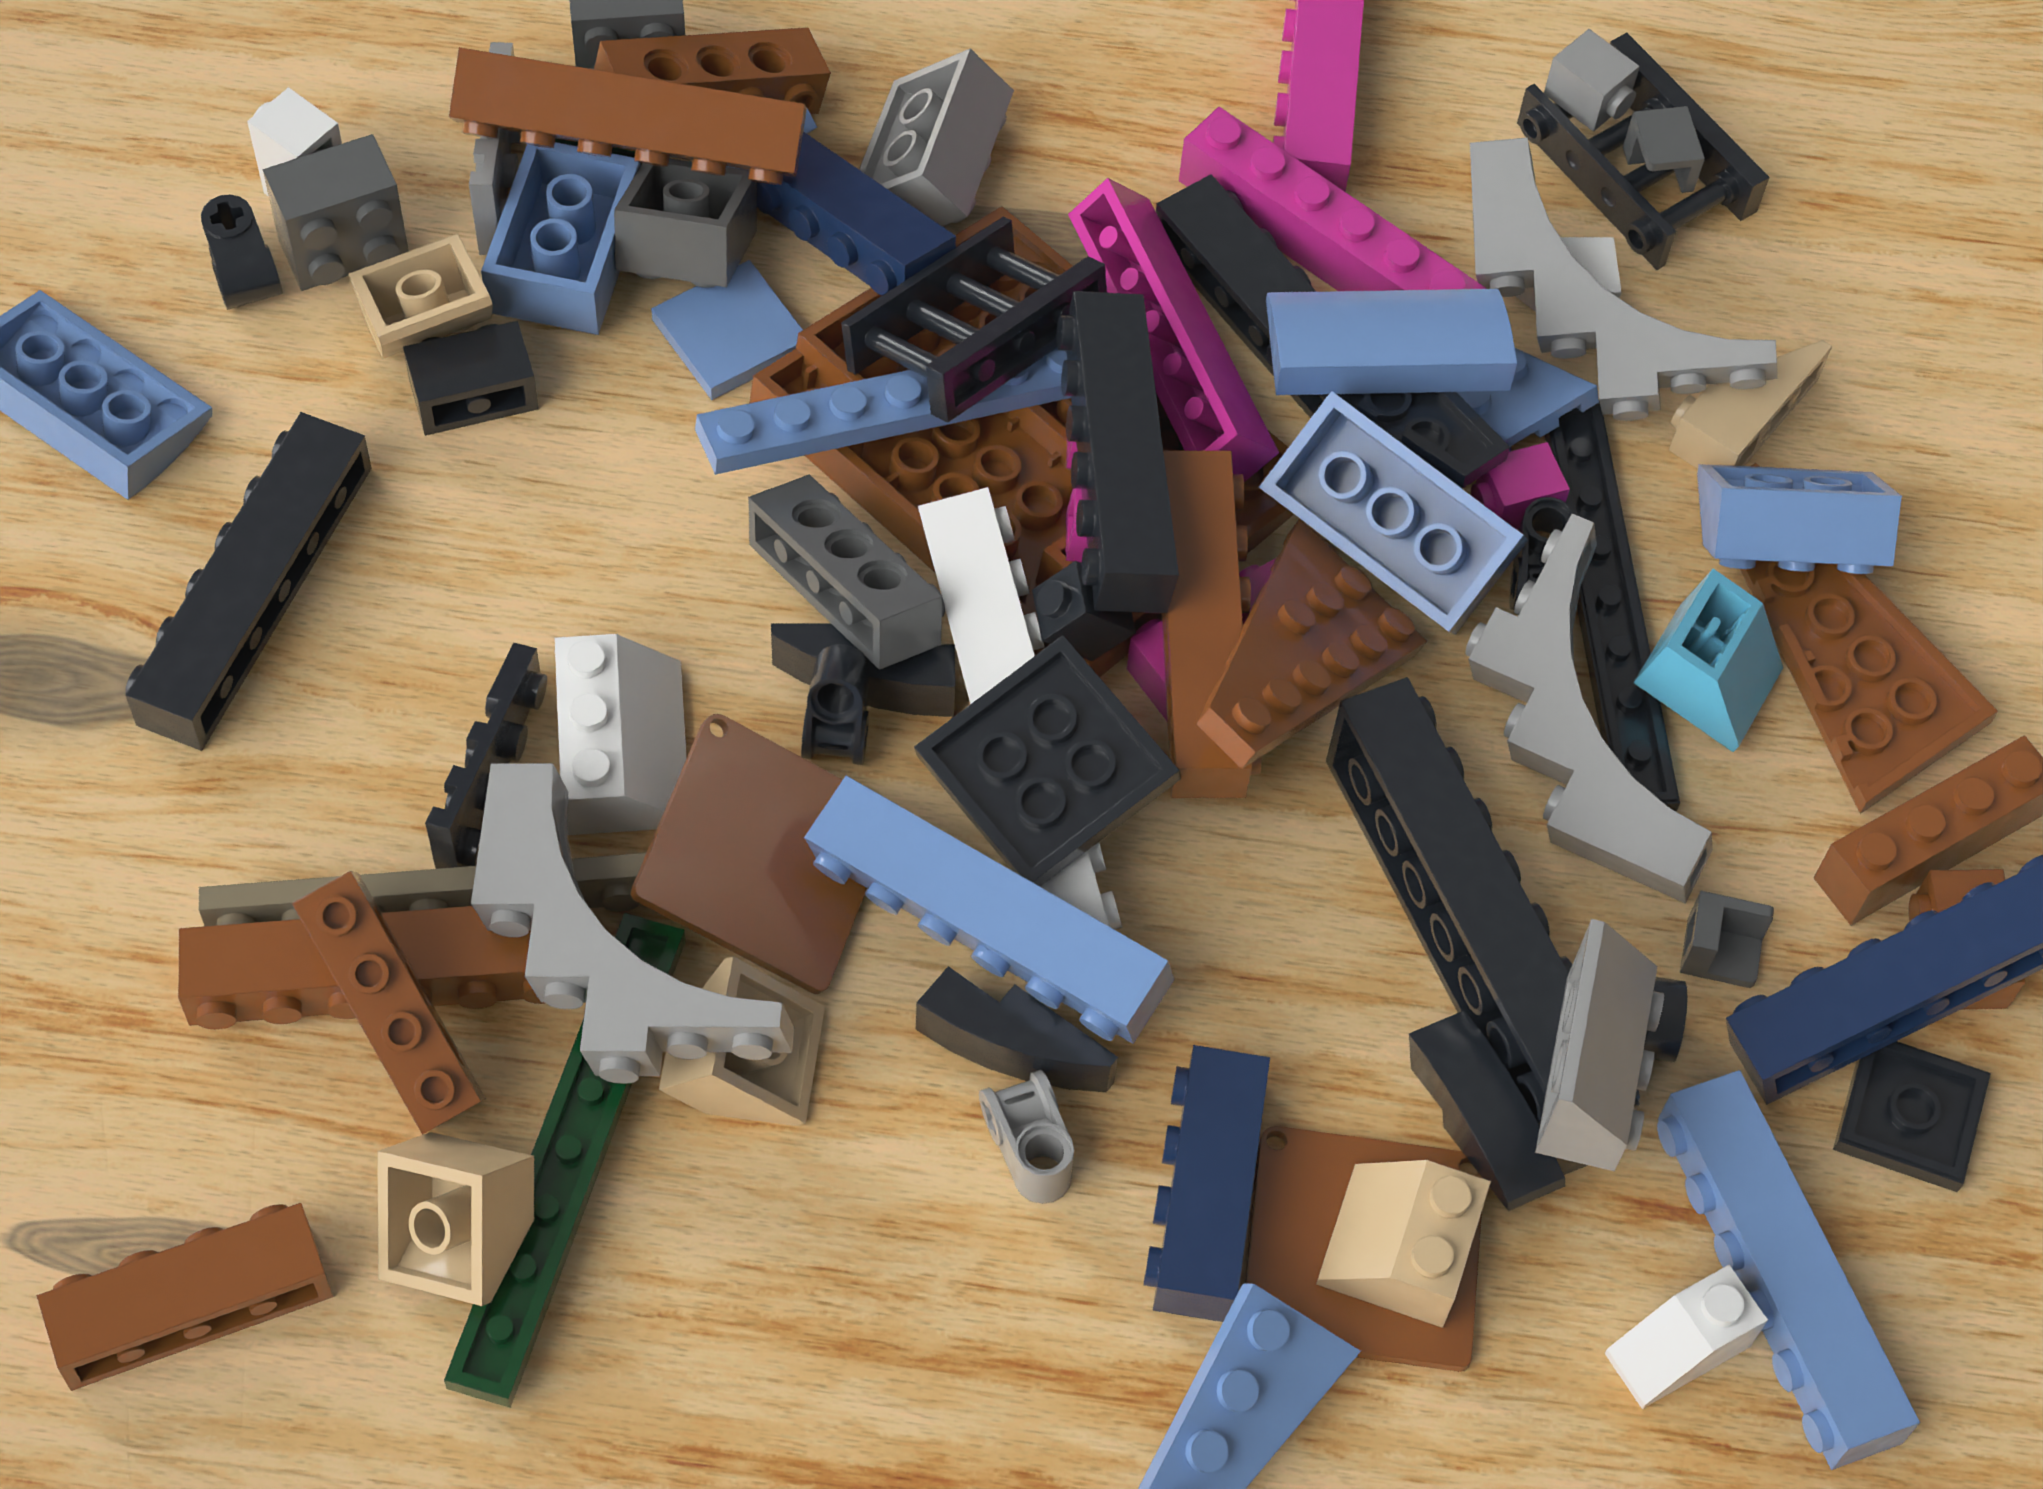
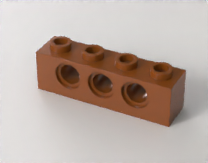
M809 27L600 41L594 66L595 70L805 104L811 115L819 114L831 74Z
M349 871L293 902V907L422 1135L485 1100L483 1092L360 874Z

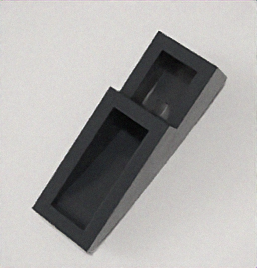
M771 623L772 665L808 685L811 683L817 655L824 648L835 644L855 647L831 623ZM941 644L880 670L867 658L870 668L867 706L912 715L954 717L955 644Z
M948 966L916 1003L915 1030L947 1050L987 1069L1024 1081L1030 1080L1032 1072L1042 1070L1052 1087L1068 1090L1107 1092L1114 1084L1118 1057L1016 984L998 1002Z
M1465 1010L1409 1033L1411 1070L1442 1108L1444 1129L1481 1177L1491 1181L1489 1187L1508 1211L1565 1187V1176L1556 1157L1535 1153L1540 1126L1508 1070Z

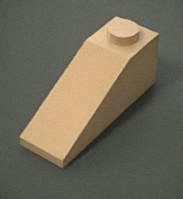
M1821 340L1778 356V379L1766 380V384L1762 387L1734 389L1730 387V383L1709 384L1697 399L1691 395L1687 396L1671 420V425L1676 427V431L1669 451L1697 469L1698 464L1745 466L1817 382L1832 346Z

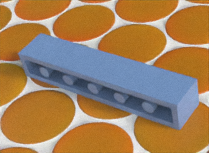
M847 775L804 837L816 858L813 865L827 877L840 884H845L848 878H851L868 888L865 893L866 897L883 910L897 915L901 908L921 919L918 927L931 938L946 946H950L954 939L974 950L971 958L981 967L999 977H1004L1007 971L1028 982L1025 990L1034 998L1054 1009H1057L1061 1002L1082 1014L1079 1021L1087 1029L1108 1041H1112L1117 1034L1134 1044L1174 981L1169 961Z
M1741 1070L1671 1093L1658 1117L1657 1131L1660 1142L1670 1157L1676 1156L1686 1176L1685 1187L1689 1201L1698 1214H1705L1715 1234L1714 1248L1722 1267L1731 1266L1768 1319L1761 1331H1763L1774 1353L1772 1356L1773 1369L1781 1386L1787 1392H1793L1804 1414L1802 1425L1809 1444L1817 1453L1823 1452L1831 1470L1903 1444L1920 1424V1421Z

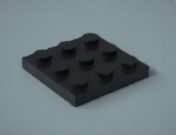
M1063 635L914 746L917 757L1010 869L1039 887L1181 780L1180 770Z

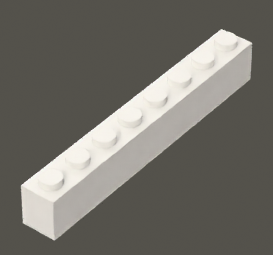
M988 487L918 506L970 704L1035 656L1034 650L1044 648L1035 612L1023 615L1019 596L1030 594L1021 560L1008 561L1004 543L1015 541L1006 506L994 509ZM1099 842L1040 886L1112 929L1122 928L1113 892L1109 891L1100 894L1095 873L1106 870Z

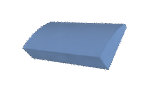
M1499 289L1267 293L1266 305L1276 395L1329 394L1331 391L1335 394L1510 391L1517 367V357L1508 313Z
M41 290L0 316V411L127 500L145 488L174 462L212 417L211 406Z

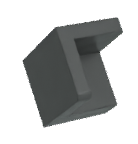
M1688 106L1633 112L1623 145L1628 165L1645 163L1649 171L1674 169L1681 192H1694L1705 158Z
M1700 891L1687 919L1680 973L1746 988L1753 987L1758 976L1762 940L1773 921L1774 908L1765 904Z

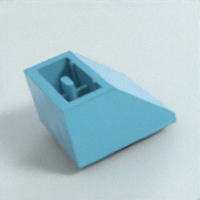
M1713 568L1680 604L1635 679L1634 684L1734 752L1740 746L1783 669L1763 603Z

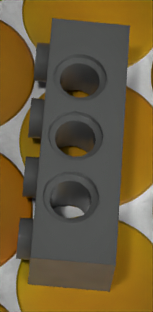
M810 474L748 497L749 545L879 670L941 645L942 617L945 614V605L939 590L933 584H928L907 564L902 555L892 551L874 534L868 524L856 518L841 504L839 498L834 493H829Z

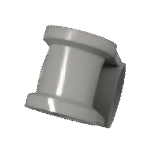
M1042 1070L1032 1072L1030 1080L994 1092L989 1087L980 1090L979 1101L984 1120L992 1139L1002 1152L1015 1187L1020 1194L1032 1202L1041 1204L1054 1202L1063 1197L1071 1184L1074 1146L1060 1115L1055 1094L1045 1073ZM1044 1156L1052 1158L1059 1165L1052 1169L1043 1170L1035 1168L1029 1161L1036 1157Z

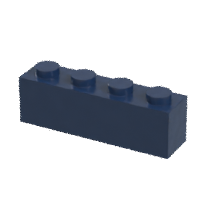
M804 131L797 176H783L782 185L757 182V208L761 212L776 219L793 231L799 239L810 243L831 258L836 265L845 268L868 284L879 295L886 294L956 248V236Z
M1193 1045L1189 1068L1176 1066L1171 1105L1183 1106L1180 1127L1167 1126L1162 1164L1174 1166L1171 1187L1158 1186L1153 1224L1165 1226L1162 1248L1149 1246L1143 1286L1156 1288L1153 1311L1223 1322L1239 1292L1270 1057Z

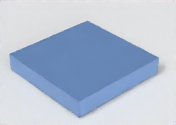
M750 260L738 265L727 287L715 286L705 288L695 286L651 308L652 321L711 400L753 380V375L796 349L798 333L803 330Z

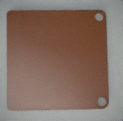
M713 714L709 716L699 728L631 888V897L649 909L813 994H820L831 983L867 890L866 887L851 878H848L845 884H840L819 871L813 865L816 858L804 839L842 782V779L724 715ZM710 723L718 724L722 728L723 737H717L712 734Z
M1272 1126L1267 1128L1262 1134L1259 1146L1245 1284L1257 1285L1359 1349L1361 1352L1356 1358L1457 1372L1467 1370L1472 1360L1482 1212L1454 1303L1443 1328L1316 1285L1355 1164L1429 1160L1461 1171L1459 1167L1461 1164H1471L1464 1153L1457 1150L1289 1127ZM1275 1136L1279 1137L1284 1141L1285 1147L1280 1150L1272 1149L1268 1146L1267 1139ZM1477 1171V1174L1474 1175V1176L1479 1177V1178H1482L1481 1175H1480V1174L1478 1173V1171Z

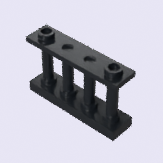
M1626 32L1610 41V44L1640 66L1633 87L1636 97L1630 108L1636 112L1688 106L1705 158L1698 177L1706 185L1704 188L1660 213L1639 193L1675 171L1674 169L1649 171L1646 164L1623 176L1604 156L1624 145L1632 115L1587 139L1569 120L1573 116L1555 102L1553 103L1534 83L1525 90L1517 124L1521 127L1524 136L1528 137L1531 143L1537 144L1623 234L1631 249L1637 254L1643 255L1658 270L1666 264L1676 234L1675 229L1719 204L1726 206L1740 221L1746 219L1758 211L1770 177Z
M1003 216L841 322L847 371L856 375L883 356L927 378L931 415L949 423L1057 348L1058 318L1060 315H1068L1073 292L1107 293L1105 264L1087 256L1060 275L1051 272L1015 254L1012 220ZM1006 275L1037 291L1021 302H1018L988 286ZM967 302L997 318L981 329H978L947 313L962 303ZM923 329H927L957 345L937 357L907 340Z

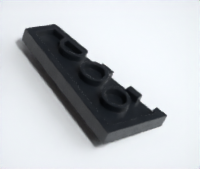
M1269 345L1267 348L1266 361L1273 365L1271 345ZM1457 392L1337 394L1462 489L1507 459L1510 446ZM1318 394V395L1321 396L1322 398L1326 399V397H1327L1329 394Z
M513 642L486 698L485 714L490 719L488 723L474 722L466 738L465 768L453 765L444 783V792L448 793L445 809L433 806L425 822L435 869L476 866L490 766L491 764H509L511 760L517 762L520 760L527 741L528 728L524 724L530 708L538 710L545 696L547 675L540 672L537 648Z

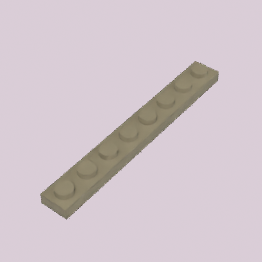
M646 853L572 858L576 881L588 907H604L610 911L621 912L632 910L639 906L640 903L631 897V888ZM476 866L362 874L360 876L381 913L472 906L471 899ZM340 876L199 887V912L204 926L300 919L292 903Z

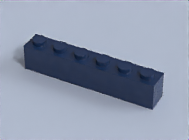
M2043 855L2027 862L2017 875L1996 885L1993 882H1987L1973 888L1956 905L1939 913L1931 910L1916 916L1905 926L1903 931L1882 941L1875 938L1859 944L1850 951L1846 959L1825 969L1823 967H1813L1802 972L1793 979L1789 987L1768 997L1766 995L1753 996L1739 1004L1733 1014L1726 1017L1729 1041L1766 1105L2042 970Z

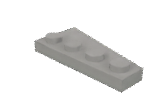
M490 42L489 52L514 56L513 43ZM498 129L497 139L480 137V139L475 140L473 155L474 163H476V172H470L469 190L479 255H487L507 201L508 188L512 187L519 168L518 155L511 154L512 143H520L521 133Z

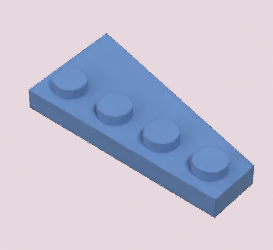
M1515 348L1517 367L1510 391L1457 393L1510 446L1509 452H1511L1512 445L1530 434L1535 433L1540 438L1559 427L1558 418L1572 409L1577 408L1584 412L1599 403L1597 385Z
M1242 1284L1138 1489H1246L1361 1351L1257 1285Z

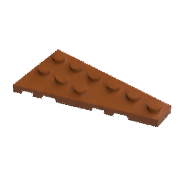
M1757 463L1751 465V467H1760ZM1756 560L1754 568L1740 569L1752 595L1764 605L1775 642L1860 814L1992 723L1998 710L1865 574L1843 572L1837 569V564L1815 563L1813 571H1791L1778 567L1779 561Z
M1300 518L1287 534L1283 542L1284 547L1270 569L1272 572L1265 585L1261 588L1239 634L1240 639L1229 654L1223 675L1215 684L1196 723L1241 769L1337 708L1341 700L1357 695L1414 658L1427 643V640L1415 630L1412 620L1404 612L1388 604L1372 588L1369 579L1364 573L1349 566Z

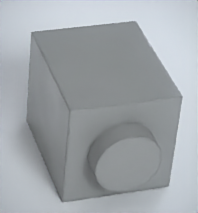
M1588 29L1553 57L1544 94L1594 132L1609 118L1618 119L1630 108L1636 97L1633 87L1640 66L1592 30Z

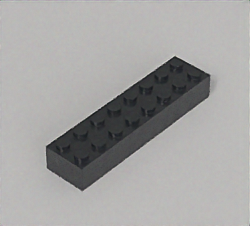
M1406 677L1341 700L1326 763L1457 1013L1465 1010L1486 1037L1508 1070L1540 1126L1567 976L1572 963L1566 956L1560 957L1549 938V923L1543 909L1536 902L1530 903L1520 884L1521 874L1518 864L1510 851H1502L1492 833V820L1488 808L1480 798L1474 799L1464 781V769L1461 759L1453 747H1446L1436 730L1435 713L1428 699L1424 696L1418 697L1409 678ZM1638 1089L1636 1091L1634 1103L1635 1110H1637L1640 1105V1094ZM1556 1158L1564 1175L1588 1166Z

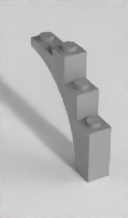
M1528 137L1470 143L1477 281L1487 289H1499L1502 297L1518 296L1525 292V288L1535 287L1537 339L1541 353L1551 352V355L1555 358L1568 359L1585 355L1586 349L1597 348L1598 388L1602 415L1613 414V418L1620 421L1646 418L1648 411L1661 410L1660 388L1671 387L1673 393L1692 394L1704 391L1706 384L1730 383V387L1734 389H1754L1764 386L1766 380L1778 379L1776 340L1724 339L1685 331L1639 312L1603 288L1571 255L1548 218L1536 186Z
M1571 514L1563 531L1555 529L1548 538L1541 557V562L1545 563V566L1536 583L1528 580L1523 586L1514 609V613L1518 614V616L1496 607L1487 625L1480 622L1474 628L1467 643L1465 654L1469 656L1468 660L1473 680L1527 703L1526 705L1518 703L1514 707L1504 729V736L1508 738L1507 743L1511 760L1567 785L1566 788L1560 785L1555 787L1544 809L1543 819L1548 821L1547 828L1550 843L1686 904L1713 850L1712 832L1667 807L1631 776L1603 740L1582 698L1574 667L1573 627L1580 586L1596 549L1597 541L1594 522Z
M553 763L491 764L471 905L488 931H493L506 937H521L531 931L525 978L541 1002L559 1009H577L583 1005V1002H586L580 1052L595 1076H600L609 1082L623 1084L636 1082L639 1076H660L663 1052H668L670 1055L682 1059L703 1058L707 1052H733L738 1057L750 1060L766 1059L772 1053H792L794 1026L782 1002L733 998L685 984L639 959L603 927L588 907L576 881L567 837L568 790Z

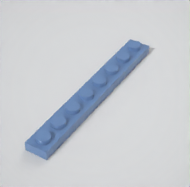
M1057 348L949 423L931 415L927 378L912 370H906L697 414L695 431L714 474H721L1071 398V396H1063L1061 389L1062 366L1064 360H1067L1066 351H1059Z

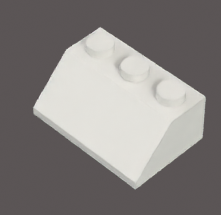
M618 634L555 638L560 777L568 790L567 835L657 829L687 759L681 661Z

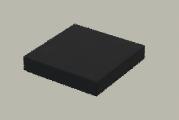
M1898 1041L1887 1045L1856 1061L1833 1150L1958 1192L1965 1181L1991 1073Z

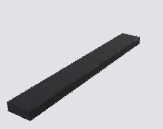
M1599 401V403L1584 412L1574 408L1558 418L1559 427L1545 434V441L1548 442L1570 488L1566 504L1571 507L1575 515L1594 522L1597 546L1580 586L1577 611L1597 718L1603 740L1631 776L1667 807L1677 812L1680 799L1661 703L1634 684L1635 679L1651 653L1604 416L1602 415Z

